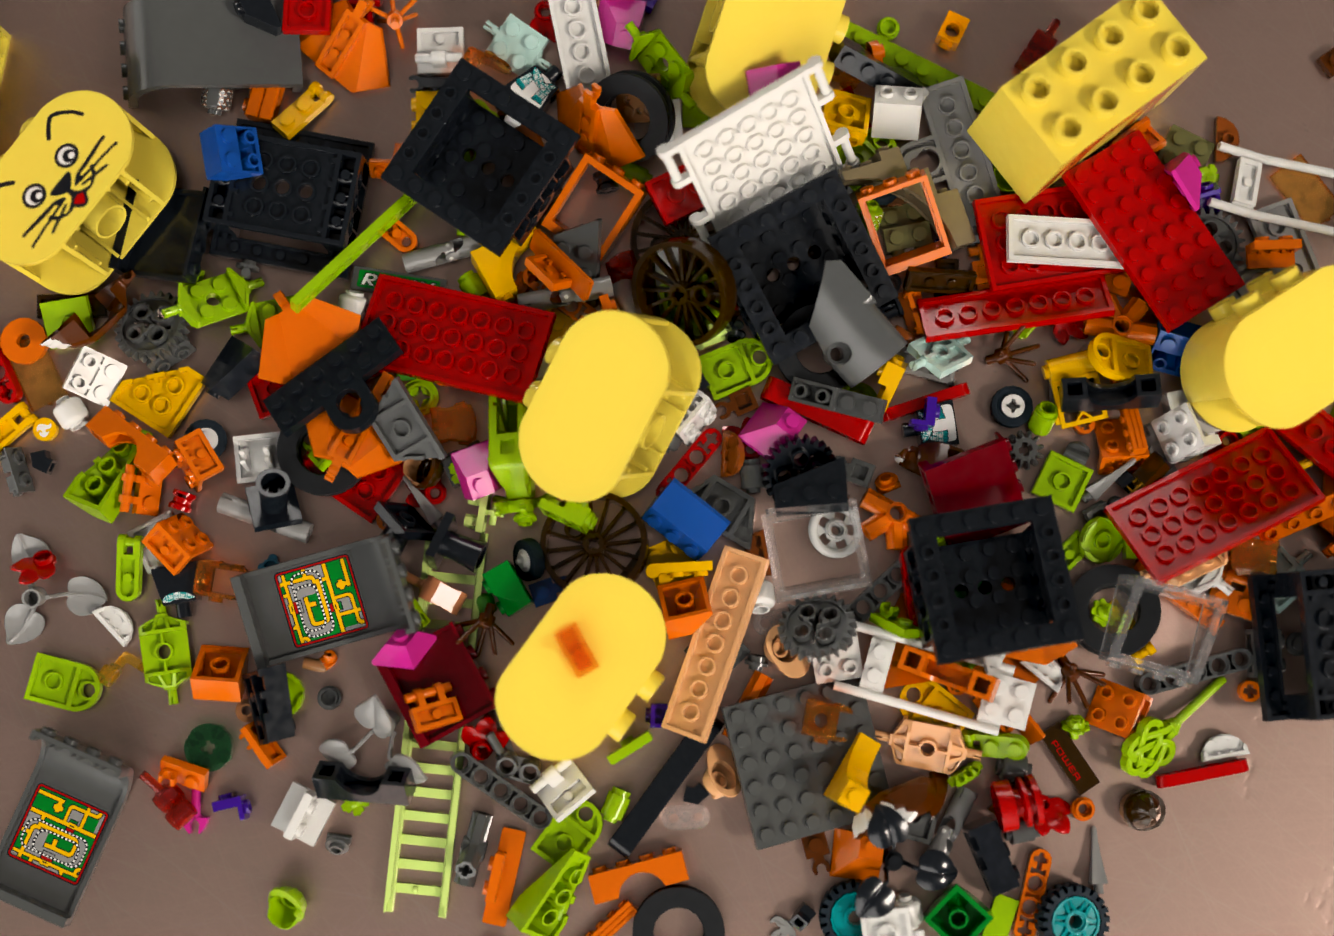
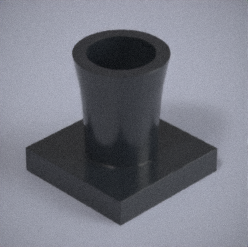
M279 469L264 470L258 475L256 486L245 487L254 532L303 524L295 487L284 471Z
M378 501L373 508L387 524L380 535L393 533L394 539H397L400 545V557L409 540L432 541L436 533L418 511L408 503Z
M446 511L425 553L428 565L438 570L443 558L447 557L471 572L476 573L485 557L488 543L456 533L458 530L456 517L454 514Z

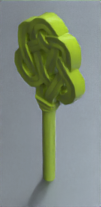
M1224 676L1217 677L1174 718L1164 719L1163 722L1152 716L1143 718L1138 723L1136 732L1128 736L1122 744L1121 770L1131 776L1148 778L1159 766H1166L1170 763L1176 750L1175 742L1172 739L1178 735L1181 724L1227 682Z

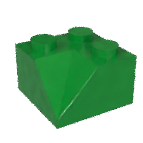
M506 560L482 574L485 579L482 581V584L488 594L497 596L499 601L496 602V605L502 615L507 614L508 617H511L534 604L530 593L511 561Z
M957 883L941 894L923 913L924 921L940 936H978L994 919L992 911Z

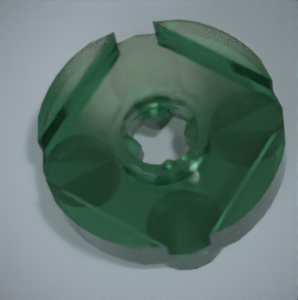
M214 723L199 725L190 732L184 744V753L187 761L191 764L207 768L209 772L223 768L233 757V738L230 732L222 725ZM208 740L211 744L215 745L212 754L203 749L207 745L206 741Z

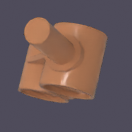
M407 571L408 576L406 580L408 583L419 588L418 596L436 606L438 605V607L456 616L458 615L468 594L450 585L447 586L448 584L431 575H428L427 579L423 580Z

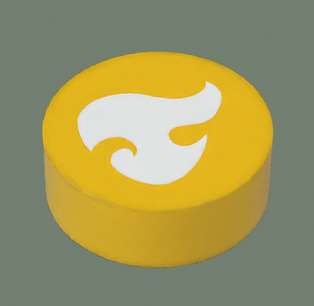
M40 418L34 423L33 433L37 439L49 442L58 436L59 426L53 419Z

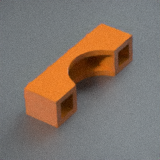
M105 405L85 426L95 438L108 448L125 443L136 445L137 453L133 463L143 475L156 485H159L178 465L172 457L174 453L166 445L160 447L157 444L156 438L150 433L143 434L141 427L134 421L127 422L125 420L126 416L118 409L113 411Z
M908 645L904 646L897 666L899 669L991 703L994 701L1001 682L998 678L956 663L937 666L934 655Z
M676 846L662 849V854L653 856V853L649 852L639 855V860L630 862L629 859H623L615 862L616 866L606 868V865L592 868V873L588 874V879L595 905L619 899L622 884L628 877L636 873H651L661 879L665 886L689 880L682 849L676 850Z

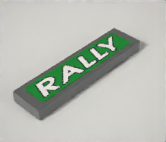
M354 265L351 282L352 290L373 293L380 273L447 288L448 281L446 279Z

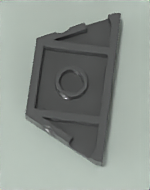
M601 218L575 226L569 230L560 231L554 235V243L591 279L600 277ZM599 299L587 301L586 303L596 308L599 305Z
M398 376L393 379L386 394L383 395L379 402L378 415L372 424L394 461H406L407 459L424 460L427 458L444 459L448 456L400 377Z
M715 474L705 480L703 484L692 488V492L730 521L722 535L750 551L752 548L756 499Z

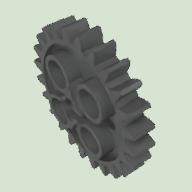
M1204 208L1199 209L1198 216L1204 224H1209L1212 227L1213 232L1211 235L1218 245L1220 242L1226 244L1227 251L1225 255L1234 268L1238 269L1239 267L1235 261H1243V258L1238 254L1239 252L1246 251L1245 248L1240 247V243L1245 242L1246 239L1238 237L1243 230H1235L1238 221L1230 223L1231 215L1223 218V210L1217 211L1214 215L1213 208H1209L1207 213H1205Z
M160 290L157 296L153 291H150L149 297L142 293L141 300L138 301L133 298L134 304L132 306L128 305L127 313L117 322L119 327L114 329L117 334L115 340L119 343L118 347L128 357H132L134 361L140 359L143 363H146L148 358L152 363H155L158 356L163 361L165 353L172 356L173 352L171 349H180L178 342H186L183 334L190 333L186 327L190 324L183 317H180L179 314L167 319L162 315L161 309L174 306L177 303V296L173 297L170 292L165 295Z
M814 593L811 599L804 595L805 601L801 602L799 599H795L796 606L788 604L789 612L782 611L783 618L778 620L780 625L778 627L780 642L783 643L785 651L789 650L791 656L797 654L800 661L805 656L808 663L813 658H817L818 663H820L822 657H826L830 661L831 654L839 657V649L847 651L846 644H853L852 637L856 636L855 628H857L854 611H851L849 604H844V599L837 601L836 595L831 596L830 599L827 598L826 593L821 598H818L817 593Z

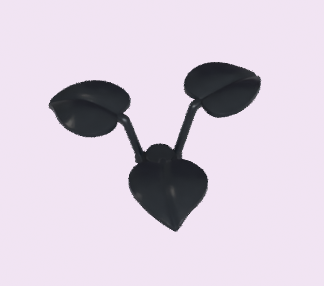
M882 804L875 805L868 824L867 834L874 846L884 849L882 861L884 865V882L882 883L876 876H870L860 884L855 897V912L859 918H879L887 915L893 909L896 897L894 891L887 887L889 883V870L897 871L902 865L918 871L916 875L917 884L929 891H936L947 887L958 874V870L950 857L940 850L931 849L924 852L919 858V866L904 860L903 856L896 850V843H902L907 839L909 833L908 824L900 813Z

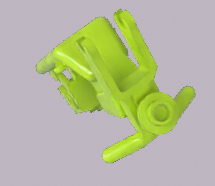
M488 395L487 460L492 473L506 492V497L495 495L492 498V501H494L493 507H496L494 514L495 516H501L502 514L517 512L513 517V521L518 523L519 526L528 527L537 521V516L533 511L534 508L538 507L541 499L549 500L550 497L554 499L557 497L546 493L538 498H533L535 497V482L526 471L519 450L520 425L528 407L522 403L502 399V410L499 398Z

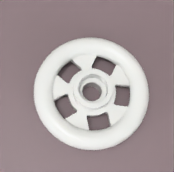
M849 507V511L840 512L845 514L843 521L834 518L835 512L812 514L808 524L809 538L814 548L824 556L844 558L854 553L860 546L863 532L859 524L862 521L851 507ZM823 516L828 519L824 528L818 524ZM846 525H853L854 535H847L848 529ZM832 527L838 529V535L832 533ZM822 534H825V537L830 541L826 545L819 538ZM844 540L846 547L838 549L836 542Z

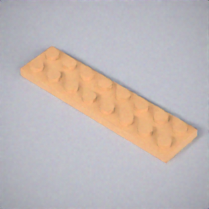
M724 546L708 591L713 614L692 636L661 724L662 728L701 743H707L770 560L736 548Z

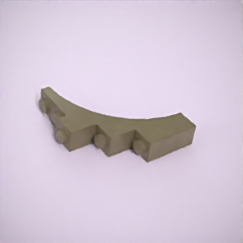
M883 146L875 150L876 154L869 158L868 161L860 163L859 167L852 168V165L838 171L844 186H877L883 184L882 181L887 178L905 176L907 171L918 167L907 170L899 146L890 149L889 146ZM928 167L923 168L927 174L951 251L965 248L976 242L958 189L948 191L947 187L936 190ZM920 182L891 192V194L914 207L929 221L930 226L937 234Z

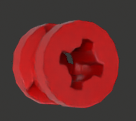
M174 488V497L169 502L168 507L191 514V504L196 500L197 496Z

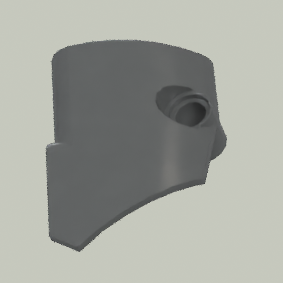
M842 260L825 261L823 276L809 328L823 352L824 361L832 366L850 388H853L889 361L908 342L875 305L876 300ZM833 348H837L840 351V358L837 361H834L830 356Z

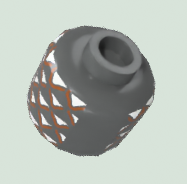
M203 88L201 105L208 108V113L222 115V111H229L231 109L233 89Z

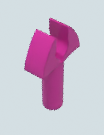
M191 789V814L188 817H182L181 820L186 831L191 834L193 833L192 823L196 819L199 823L198 834H200L207 827L210 817H204L201 814V791Z

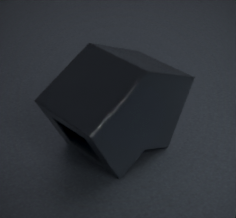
M42 450L30 453L33 468L51 475L57 461L51 459L50 451Z
M700 782L694 787L686 785L683 801L699 804L709 793Z
M803 902L789 922L801 932L810 923L816 912Z

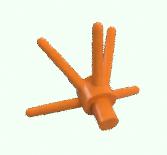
M390 0L391 11L388 13L372 7L370 10L386 18L377 19V22L388 24L391 29L396 31L401 49H404L405 46L400 27L404 21L417 17L418 13L414 12L403 15L417 0H410L401 11L396 10L395 0Z

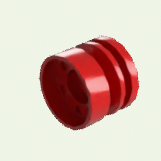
M1032 773L1024 776V782L1020 776H1017L1014 789H1012L1007 779L990 783L993 808L1002 833L1019 830V818L1023 819L1028 828L1033 826V819L1037 826L1045 823L1043 796Z

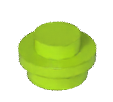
M885 17L878 22L876 31L878 36L889 41L898 36L900 26L894 18Z

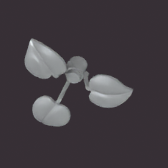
M18 533L15 535L12 543V563L14 564L23 558L33 557L38 551H50V549L41 539ZM78 576L70 579L67 585L68 592L47 594L44 588L35 586L36 582L28 584L29 589L24 591L21 597L22 603L11 606L5 614L6 643L9 645L23 644L35 639L42 633L45 627V618L42 614L35 611L36 607L44 604L46 600L68 596L67 606L69 610L78 616H87L107 602V594L104 588L96 580L87 576Z
M376 694L360 703L354 710V715L358 722L371 730L353 748L349 749L348 745L340 739H328L319 747V751L328 761L342 762L348 769H351L357 763V759L352 753L356 752L374 733L379 738L390 737L387 758L390 761L386 762L385 769L387 770L388 766L411 768L415 784L423 783L428 779L414 759L404 754L392 755L394 738L397 734L394 729L399 723L400 718L394 711L386 710Z

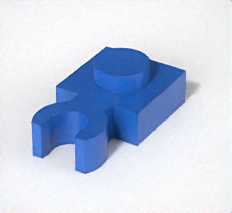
M561 576L560 578L564 580L567 576ZM551 577L528 585L536 608L555 602L558 599L556 593L564 591L556 583L552 582Z

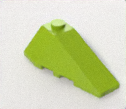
M142 429L141 432L146 435L148 431ZM129 443L119 444L112 447L103 457L98 456L93 460L95 463L85 473L81 471L74 478L63 497L93 517L112 524L120 513L118 498L119 494L122 495V473H125L126 464L135 465L133 461L137 453V446ZM135 466L134 475H137L138 468Z

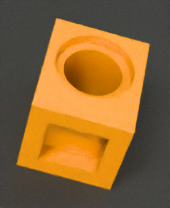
M949 10L934 42L938 43V46L944 50L956 51L970 19ZM947 29H952V30H954V31L956 32L957 36H954V37L949 36V35L946 33V30H947Z

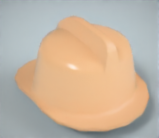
M780 625L773 626L768 631L763 645L765 657L770 662L776 664L779 670L790 678L805 676L810 667L807 657L805 656L800 661L797 654L791 656L789 650L785 651L783 643L780 642L778 627Z
M716 743L709 747L707 751V769L703 775V784L713 799L724 796L729 798L735 797L741 789L732 751L721 743Z

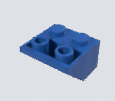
M214 124L199 133L207 180L231 181L264 174L255 127Z
M1158 320L1156 341L1153 346L1151 345L1153 370L1180 377L1181 358L1185 346L1193 333L1202 326L1186 322L1170 333H1167Z

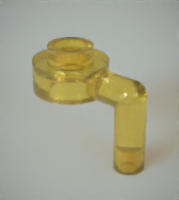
M123 652L115 663L105 664L98 674L100 676L99 682L107 688L111 687L120 677L122 668L126 663L144 673L143 662L131 653Z

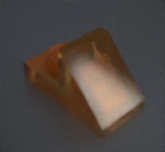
M576 623L554 634L564 657L567 658L578 679L600 667Z

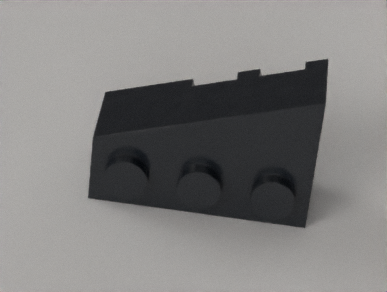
M845 456L773 485L777 517L849 511Z
M282 663L242 675L260 745L295 736L296 726L292 715L286 664Z
M984 816L963 825V834L989 894L995 897L1019 887L1018 879L1021 877L1015 864L1012 865L1009 856L1011 853L1006 842L1002 840L1001 830L997 821L989 816Z

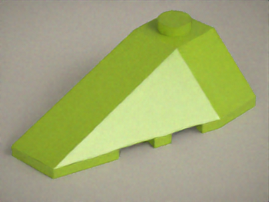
M572 848L519 895L506 916L522 933L531 936H558L567 923L569 916L566 913L569 905L574 904L576 886L582 882L591 857L584 852Z

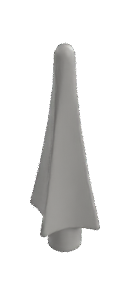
M1130 459L1113 472L1087 485V488H1085L1087 491L1081 497L1083 501L1088 503L1093 498L1097 501L1127 469L1136 463V459Z
M404 475L402 478L417 500L429 525L432 526L434 524L438 529L442 521L441 518L444 517L443 514Z
M1092 826L1088 884H1093V889L1097 894H1104L1103 884H1108L1100 853L1097 829L1095 826Z

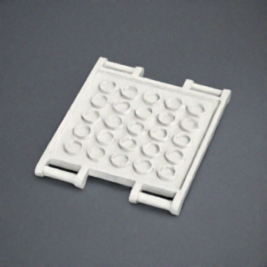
M819 55L811 56L806 64L668 144H661L656 148L658 157L663 160L671 176L670 182L673 188L680 189L692 182L705 210L691 214L689 221L696 228L701 240L709 244L707 237L710 235L704 225L711 221L715 232H718L832 168H836L839 174L838 170L846 166L852 165V168L859 167L860 161L852 149L848 129L846 127L838 128L834 135L831 136L821 110V106L833 100L835 94L833 88L828 85L822 68L823 61ZM813 73L820 89L818 95L815 94L809 75ZM839 145L842 146L846 157L845 164H842L836 149ZM677 152L687 170L684 173L679 172L672 155Z

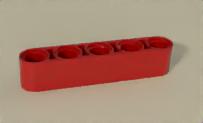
M773 376L768 377L760 399L767 403L789 407L809 422L858 444H866L874 422L788 400L792 384Z

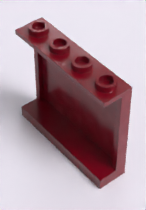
M997 431L994 432L995 440L931 465L927 460L917 463L933 514L1023 500L1021 493L1024 492V488L1020 479L1016 477L1015 472H1018V467L1015 460L1011 459L1009 452L1012 451V447L1007 437L1004 438ZM1026 523L945 536L944 538L947 545L991 538Z
M455 621L449 622L448 625L432 633V635H436L437 640L415 669L377 666L421 749L496 708V688H490L487 679H489L484 666H478L475 660L478 655L472 645L468 646L465 640L459 645L455 643L465 633L460 623L456 625ZM441 682L443 684L450 682L452 691L446 692V697L456 696L463 720L416 734L409 710L417 707L415 702L406 704L403 697L404 694L411 693L416 688L425 689L432 687L434 683ZM434 696L425 698L427 704L437 701Z

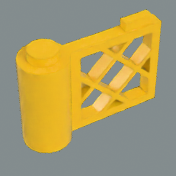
M1088 350L1045 360V365L1041 366L1042 375L1045 380L1048 379L1050 382L1054 402L1058 408L1055 426L1060 425L1061 429L1108 418L1107 410H1100L1101 414L1091 416L1085 411H1079L1074 421L1066 423L1064 412H1061L1057 387L1060 386L1062 378H1093L1094 383L1101 384L1098 372L1089 360ZM1082 415L1087 416V418L1080 419Z

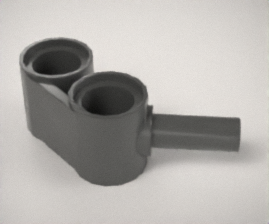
M493 731L485 735L496 754L497 762L495 769L499 776L526 784H533L540 778L542 763L537 757H522L512 750H504ZM509 760L513 763V766L505 767L501 762ZM532 766L536 769V772L532 774L527 773L524 768Z

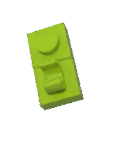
M882 602L880 613H871L869 621L902 639L919 638L920 636L918 627L913 625L912 620L897 618L900 607L891 606L890 608V602Z

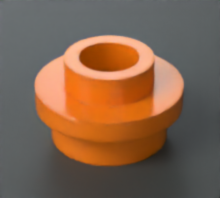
M1078 797L1073 800L1071 814L1075 819L1087 821L1093 817L1095 806L1089 798ZM1083 804L1085 811L1080 813L1079 806Z

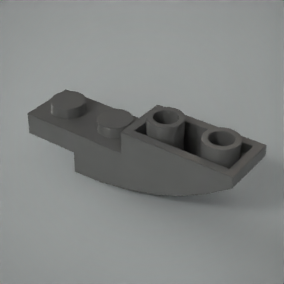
M793 377L788 400L880 424H882L888 400Z

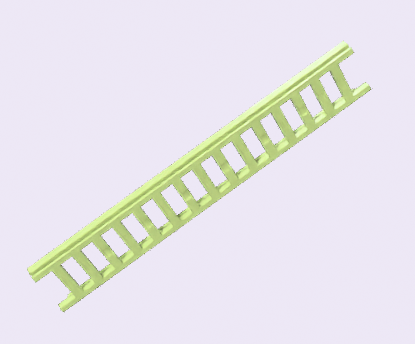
M480 533L479 541L488 543L489 534ZM425 541L421 579H427L428 575H431L443 582L474 585L473 599H466L461 608L472 609L471 620L479 618L476 600L483 591L482 581L484 577L482 574L485 573L486 554L476 572V576L435 572L429 567L425 555L431 541ZM420 597L418 598L419 605L427 615L428 604H434ZM430 619L428 625L423 628L421 626V629L417 631L425 633L426 628L441 629L451 621ZM472 625L463 627L464 631L466 632ZM478 628L469 635L468 646L472 645L475 651ZM405 720L401 754L411 757L412 747H420ZM464 726L458 730L457 742L437 740L423 749L453 752L465 751L466 743L463 742L461 737ZM459 756L455 759V767L462 769L464 756ZM417 762L423 773L453 776L452 790L416 786L413 795L451 800L450 812L446 814L405 809L406 806L395 805L383 912L394 911L396 892L440 897L438 917L446 919L462 777L455 773L450 765ZM404 820L448 824L447 838L403 834ZM401 844L445 848L444 862L400 858ZM403 868L442 872L441 886L397 882L398 870Z

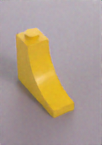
M536 226L522 246L511 240L501 257H498L483 246L470 252L471 262L492 299L510 303L517 299V286L513 279L514 269L520 256L530 247L534 230L537 229Z
M858 732L823 795L840 806L859 814L871 793L867 785L868 776L881 744L862 732Z

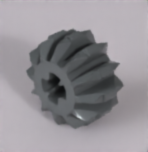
M1022 430L1017 431V437L1013 434L1008 437L1012 447V451L1009 453L1011 459L1015 460L1018 470L1022 467V464L1025 470L1030 469V464L1037 466L1039 463L1036 458L1041 459L1044 456L1042 453L1037 452L1044 448L1043 444H1036L1040 437L1036 436L1031 439V431H1027L1025 437ZM1024 445L1023 448L1027 447L1028 449L1025 456H1023L1024 453L1020 454L1019 448Z

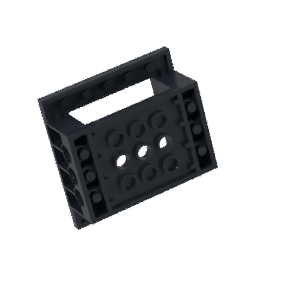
M461 57L380 178L498 257H501L511 240L519 246L523 245L574 170L568 156L581 139V136ZM470 91L545 139L547 142L544 147L477 104L470 95ZM468 150H474L476 152L475 159L470 162L465 161L464 154ZM487 163L495 164V170L491 174L483 172V167ZM508 175L513 176L515 179L514 184L510 187H504L502 185L503 178Z
M237 118L236 126L255 127L257 130L264 174L231 181L210 180L202 221L214 231L209 254L239 261L248 259L256 262V264L317 275L358 236L370 177L368 162L370 158L373 159L375 143L300 130L294 137L287 140L272 127V124ZM264 178L266 180L265 187L260 190L255 189V180ZM282 182L289 184V190L285 194L277 192V187ZM307 186L313 189L312 195L309 198H302L300 195L301 190ZM240 229L319 243L325 247L328 254L239 238ZM351 265L337 279L349 280Z
M836 168L826 171L707 237L709 244L724 257L733 273L737 289L736 308L751 337L762 344L773 365L817 342L809 328L811 319L786 333L783 332L780 324L796 310L816 303L825 261L842 260L857 279L866 286V289L876 300L875 305L877 307L899 296ZM816 245L819 248V255L811 259L808 256V249ZM791 257H797L799 260V265L794 270H790L787 266V262ZM771 268H776L779 273L775 281L767 279V272Z
M1051 495L906 520L911 545L903 553L918 630L922 648L933 647L937 666L1084 640ZM1028 522L1031 524L1021 533L938 546L937 538ZM1003 578L1012 580V590H1005L1002 587L1001 581ZM979 582H986L990 586L989 594L979 592ZM956 586H962L966 589L967 595L965 598H958L955 595L954 589Z
M1334 569L1247 576L1263 721L1289 719L1319 721L1334 719ZM1298 596L1308 692L1285 694L1274 598Z

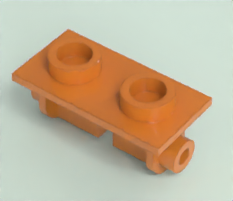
M903 290V292L898 293L899 296L897 298L903 308L907 329L915 337L923 335L917 309V300L923 299L921 292Z

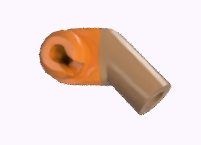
M326 650L319 659L305 657L302 668L324 673L335 665L337 655L333 650Z

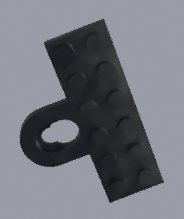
M377 317L269 395L263 402L279 429L287 438L323 411H326L334 425L342 432L347 434L363 432L374 423L379 411L378 401L365 381L400 357L404 352L383 321ZM350 393H356L361 398L360 406L362 410L356 417H351L340 409L341 400Z

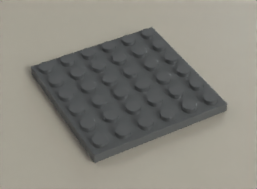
M861 678L842 680L840 682L859 687ZM813 682L721 707L757 850L853 823L856 812L840 806L823 794L858 732H862L877 742L867 699L833 690L835 682L822 684ZM880 750L869 772L867 785L871 793L864 805L879 792L889 789Z

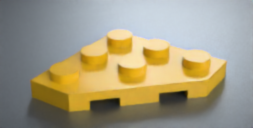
M186 366L172 371L149 374L136 379L122 380L110 401L171 439L205 388V385L201 383L204 376Z

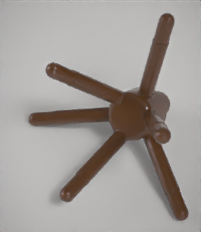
M1021 326L1009 340L1010 331H1005L1001 347L995 349L994 354L985 356V360L988 365L996 362L999 365L1005 363L1027 383L1029 379L1013 363L1036 366V362L1012 358V356L1040 348V344L1011 351L1010 345L1025 329V326Z
M487 603L484 613H480L479 618L460 622L462 627L472 626L455 642L459 645L473 631L480 627L482 630L476 649L478 657L480 656L487 630H489L494 656L497 655L494 630L511 646L515 644L495 624L496 617L493 614L496 605L492 603Z
M1066 655L1060 657L1058 662L1062 667L1061 673L1063 675L1061 688L1066 683L1067 704L1072 702V682L1085 708L1089 709L1090 706L1077 679L1081 676L1105 687V682L1093 676L1105 677L1106 674L1104 672L1078 669L1077 664L1070 663ZM1053 691L1048 699L1049 704L1053 702L1058 694Z

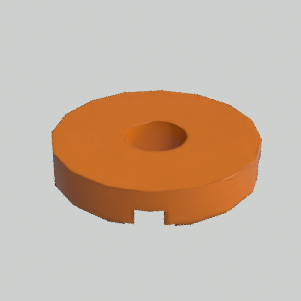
M18 318L11 321L4 328L0 336V346L3 354L9 360L20 365L36 363V361L45 356L49 348L40 345L47 338L44 326L30 318ZM28 335L30 337V344L22 348L20 346V339Z

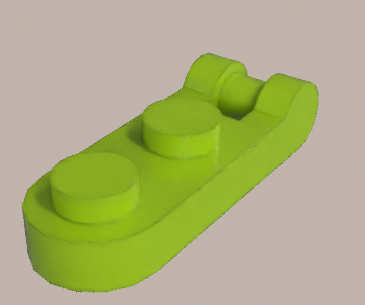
M119 534L117 538L116 594L122 601H133L142 592L143 549L145 547L141 542L144 539L142 535L129 537L127 534ZM128 546L133 547V553H127Z
M973 729L962 731L965 746L971 749L982 750L981 757L1021 760L1025 758L1030 749L1029 741L1023 735L999 732L998 736ZM974 741H980V745H974Z

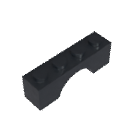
M844 37L840 44L834 43L830 49L828 56L830 61L835 64V67L874 88L875 85L923 88L917 75L900 66L891 67L882 63L864 50L860 44L847 37Z
M1160 373L1135 374L1130 379L1115 384H1097L1089 381L1086 377L1062 378L1059 387L1061 412L1157 408L1162 398Z
M320 760L312 776L317 798L409 806L416 790L411 768L388 766L383 775L371 778L353 773L342 762Z

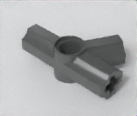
M473 811L467 835L463 838L459 858L456 863L455 883L467 887L475 886L480 864L483 862L486 854L487 838L493 815L481 811Z

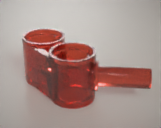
M1054 18L1045 31L1037 29L1027 48L1024 49L1015 63V68L1021 72L1054 48L1058 40L1053 35L1061 24L1059 19Z
M633 250L618 253L605 263L612 285L623 279L632 280L634 268L637 264Z
M146 770L140 774L139 778L155 792L152 801L162 812L166 813L165 819L176 830L180 831L198 814L197 809L188 801L184 792L177 784L173 787L170 786V782L162 785Z

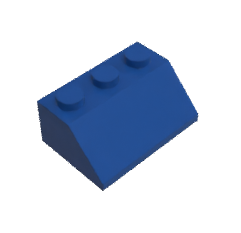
M675 477L653 499L641 517L650 527L657 530L669 542L676 545L695 561H698L708 552L730 524L728 519Z

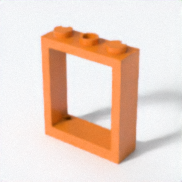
M594 151L593 154L591 152L584 154L541 225L554 234L571 229L557 220L556 217L589 164L635 194L601 247L600 263H603L648 192L644 189V184L636 178L629 179L624 175L626 171L615 164L613 167L605 162L606 158L603 155Z
M916 168L909 170L905 173V176L887 178L882 181L883 184L877 186L868 185L862 187L859 190L860 192L855 193L871 241L889 276L907 270L908 267H916L952 254L924 169L919 170ZM920 182L939 241L885 260L866 201Z

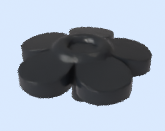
M732 317L729 323L732 330L726 334L730 343L737 341V339H743L746 336L745 332L740 330L744 327V323L740 319L734 322Z

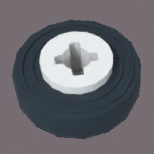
M1005 386L992 397L990 403L991 415L1003 427H1019L1025 424L1032 415V399L1029 393L1020 387Z

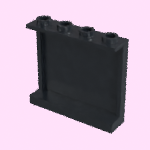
M128 186L125 199L133 205L136 192ZM203 186L202 191L175 188L169 202L122 260L120 256L132 211L124 203L126 220L117 232L113 250L120 256L117 258L111 254L108 268H113L114 272L119 275L133 270L136 275L135 277L196 284L197 277L201 272L202 256L206 251L207 235L211 229L202 221L209 188Z

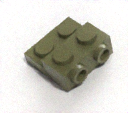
M906 203L902 206L895 205L882 208L884 215L879 228L885 256L892 255L894 257L933 243L929 221L914 207Z

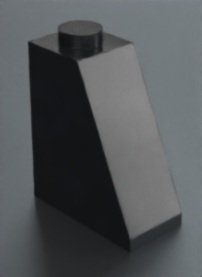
M231 336L201 381L203 385L208 387L206 392L217 399L222 396L230 400L259 373L261 353L236 337Z

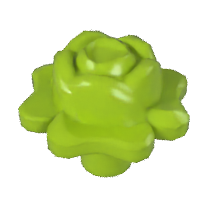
M1104 598L1094 600L1093 607L1090 610L1093 621L1097 622L1100 627L1103 628L1106 625L1110 626L1112 624V618L1115 616L1116 611L1112 604L1107 603Z
M1079 714L1069 715L1066 720L1061 721L1062 730L1068 731L1070 738L1073 740H1077L1079 735H1084L1085 732L1090 731L1089 722L1085 721Z

